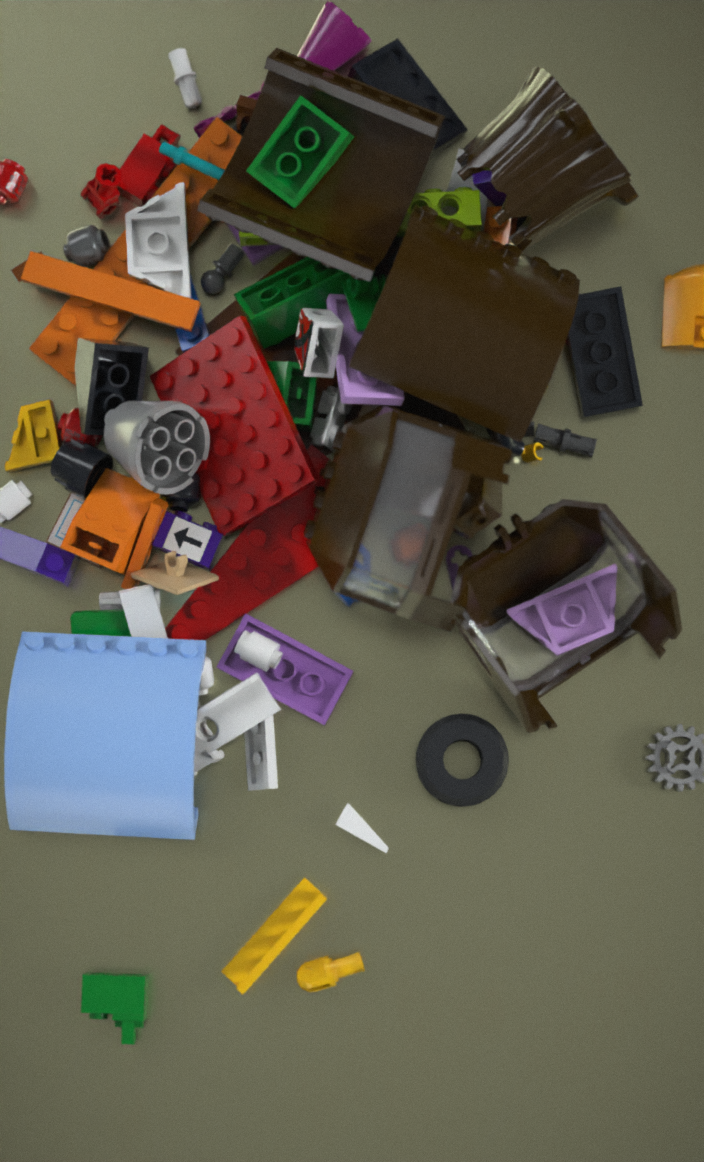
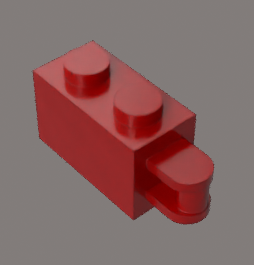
M163 124L159 126L152 137L144 133L120 168L122 173L121 182L116 187L121 193L120 195L139 207L144 206L159 189L165 178L167 179L177 167V164L173 162L174 159L159 153L160 141L164 139L176 147L181 135Z

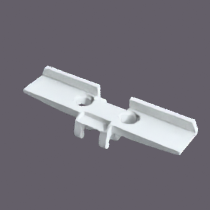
M255 673L203 706L198 701L194 776L200 769L224 758V752L222 750L217 751L216 749L281 710L258 673ZM206 720H211L216 724L217 732L215 735L208 728Z

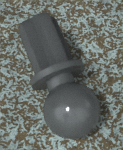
M230 244L218 261L214 260L212 262L216 268L206 271L201 277V286L205 292L210 294L220 292L224 287V276L226 275L230 278L233 276L231 272L245 254L240 247Z

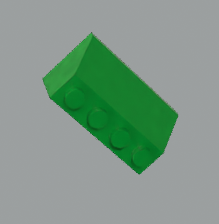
M306 257L235 293L234 297L244 316L247 317L254 335L265 349L281 343L283 339L297 332L301 309H327L326 300L329 294L345 295L341 280L351 279L352 277L347 272L337 268L325 267L320 261Z

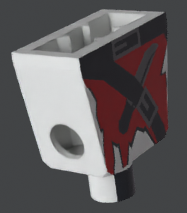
M303 308L300 311L294 349L304 377L334 378L344 324L331 310Z

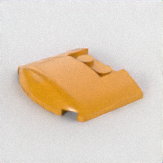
M704 264L687 267L664 278L661 348L704 351Z

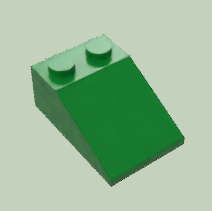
M300 95L246 172L296 209L336 163L355 136Z

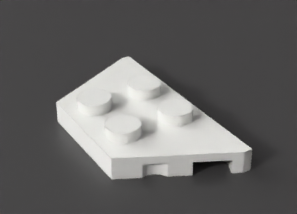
M184 182L176 184L175 188L160 197L157 195L148 200L144 206L136 207L125 214L127 264L129 276L164 291L191 299L186 187Z

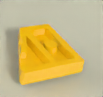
M49 399L21 406L17 419L18 427L14 431L11 441L13 447L10 458L5 463V471L7 472L52 463L55 454L62 446L52 400Z

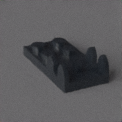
M622 287L579 294L566 344L570 349L582 417L643 406Z

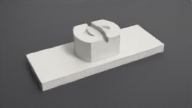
M148 584L120 590L119 596L131 637L168 639L154 587Z

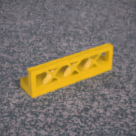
M304 877L221 972L237 986L236 989L243 995L322 906L327 897Z

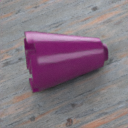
M328 1L320 11L297 56L335 71L365 49L372 40L361 27L358 28L352 22V19L331 1Z

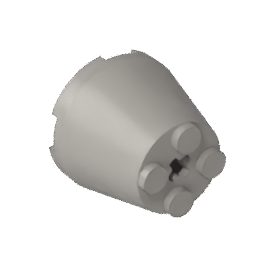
M127 401L115 409L109 410L105 415L104 442L107 452L141 486L158 494H173L183 490L194 481L192 476L200 466L202 459L207 460L210 447V433L204 417L200 416L194 408L178 401Z

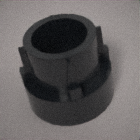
M71 439V441L65 442L55 454L50 472L55 477L54 480L64 485L66 490L85 500L105 469L112 470L113 457L87 443L82 444Z

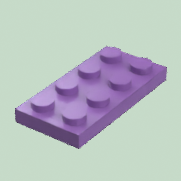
M246 613L216 668L240 681H244L258 673L275 700L324 726L354 672ZM245 630L251 633L255 631L280 644L279 651L283 655L275 669L270 667L265 672L240 659V655L234 652L236 644Z

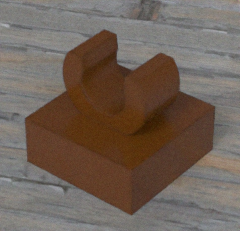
M244 95L239 96L236 104L237 130H241L244 123H249L258 100Z

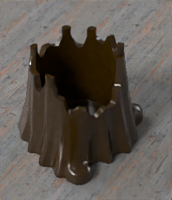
M539 66L534 67L529 72L522 88L513 101L463 148L465 153L456 159L463 167L457 172L463 181L473 174L487 170L492 171V185L497 191L506 194L502 209L492 217L499 226L509 218L520 217L517 220L516 232L509 239L522 252L605 201L614 200L622 206H628L639 198V195L630 184L632 181L630 172L594 128L582 107L573 97H570L550 73Z

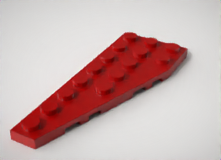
M313 445L309 446L307 452L320 481L245 526L210 570V573L219 576V580L196 588L166 625L165 630L168 639L207 640L245 615V613L250 612L318 567L306 544L307 538H304L303 535L308 520L314 519L317 510L313 508L316 496L314 494L315 486H324L326 479L322 478L323 476L319 473L321 468H325L327 461H331ZM373 505L370 517L380 505Z

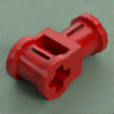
M108 163L100 164L97 167L95 178L87 182L80 195L97 211L96 216L99 219L106 218L112 214L120 204L118 199L121 193L116 187L120 185L122 173L117 166Z

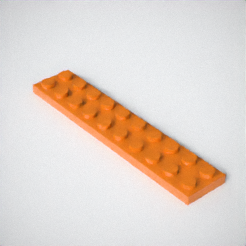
M216 117L188 153L225 170L242 136ZM182 163L177 165L151 199L157 195L159 197L174 189L176 184L184 182L186 187L188 246L190 249L212 221L206 214L197 211L199 202L210 188L213 189L219 180ZM125 229L104 255V259L98 262L93 270L157 288L129 276ZM71 296L29 349L76 386L74 367L78 337L115 341L135 315Z

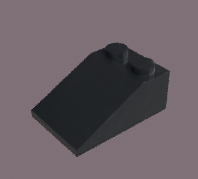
M78 337L74 369L82 434L104 435L106 425L104 418L109 410L115 409L127 401H142L149 347L132 342Z

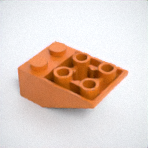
M106 468L72 519L60 548L125 575L150 505L159 498L160 494L144 488L132 478Z

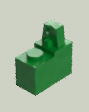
M97 972L82 974L81 1013H89V1019H108V1014H112V1020H115V1027H122L121 1044L134 1045L136 1043L137 1028H144V1021L147 1019L149 974Z

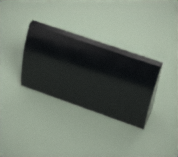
M398 38L351 65L348 77L445 116L429 160L467 132L466 126Z

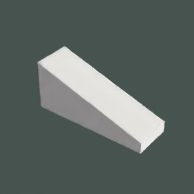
M347 803L335 825L387 853L389 847L351 805Z

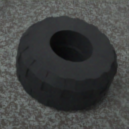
M452 714L439 719L423 734L416 751V768L423 786L437 800L452 806H473L489 799L502 786L508 771V749L501 733L487 720L472 714ZM454 742H468L475 746L480 754V768L471 778L457 779L450 775L444 766V752Z

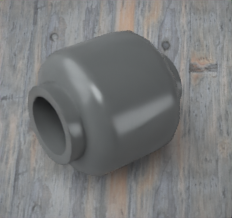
M87 225L70 231L67 235V244L63 246L65 256L69 262L73 261L76 265L87 268L98 264V262L104 259V255L110 249V242L103 229H98L94 225Z

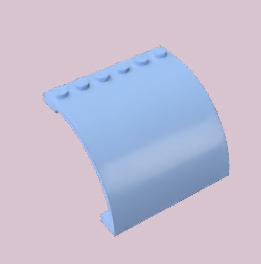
M22 631L12 673L5 730L4 783L9 829L195 840L199 815L198 807H194L195 736L201 675L204 669L207 650L206 640Z

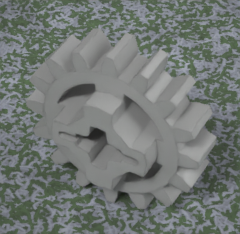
M682 724L676 725L675 732H673L670 726L664 728L665 736L656 733L654 737L657 743H649L647 745L653 751V754L645 756V760L653 762V765L647 770L648 772L656 771L658 775L654 781L657 783L664 779L666 781L665 789L667 790L673 784H676L677 792H682L684 784L692 790L695 789V780L704 783V776L702 775L704 772V745L701 742L704 739V733L695 736V727L693 726L689 727L686 732H684ZM681 737L688 741L683 745H677L670 739ZM661 750L665 753V763L662 766L660 763ZM687 750L682 758L685 764L679 763L672 766L677 758L674 752L679 753ZM697 750L699 753L698 765L695 763V752ZM676 771H683L689 777L678 779L671 775Z

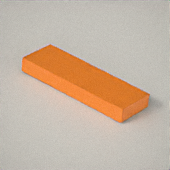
M158 498L151 503L121 588H134L140 584L139 580L131 577V573L146 568L153 549L152 544L169 505L167 501Z

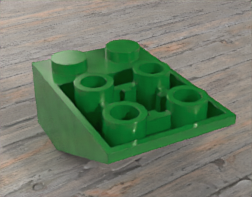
M267 361L297 430L311 432L319 377H304L300 364L297 362Z

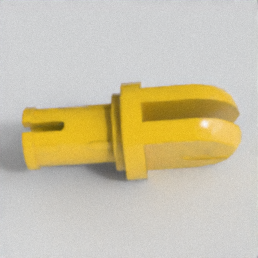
M360 952L335 960L327 955L302 964L297 970L296 980L302 990L317 992L337 986L336 982H339V978L364 972L365 968Z

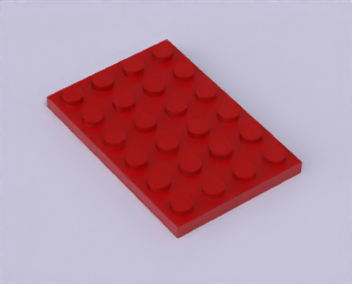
M238 316L149 376L160 401H178L194 408L207 422L210 433L209 453L207 460L202 459L195 473L200 476V492L213 522L217 526V531L223 534L224 537H227L320 481L246 316Z

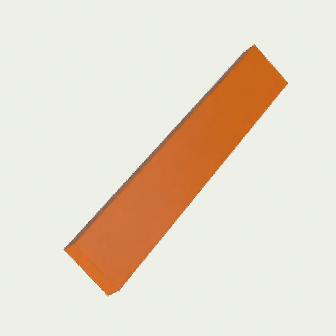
M33 251L29 253L21 276L23 282L189 332L192 331L201 305L199 301Z

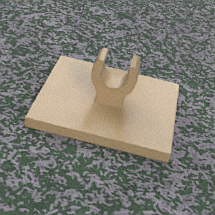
M176 551L166 553L162 563L131 573V577L176 595L219 580L218 575L187 564V555L184 554L176 557Z

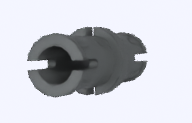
M538 423L533 442L558 448L559 452H575L592 458L597 439L571 433V430L567 428L560 430Z

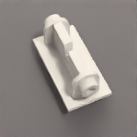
M339 385L338 388L328 386L327 391H323L318 412L327 416L326 419L315 417L309 436L312 439L310 444L317 447L324 445L332 452L336 451V449L332 448L336 432H342L346 416L352 408V404L341 403Z

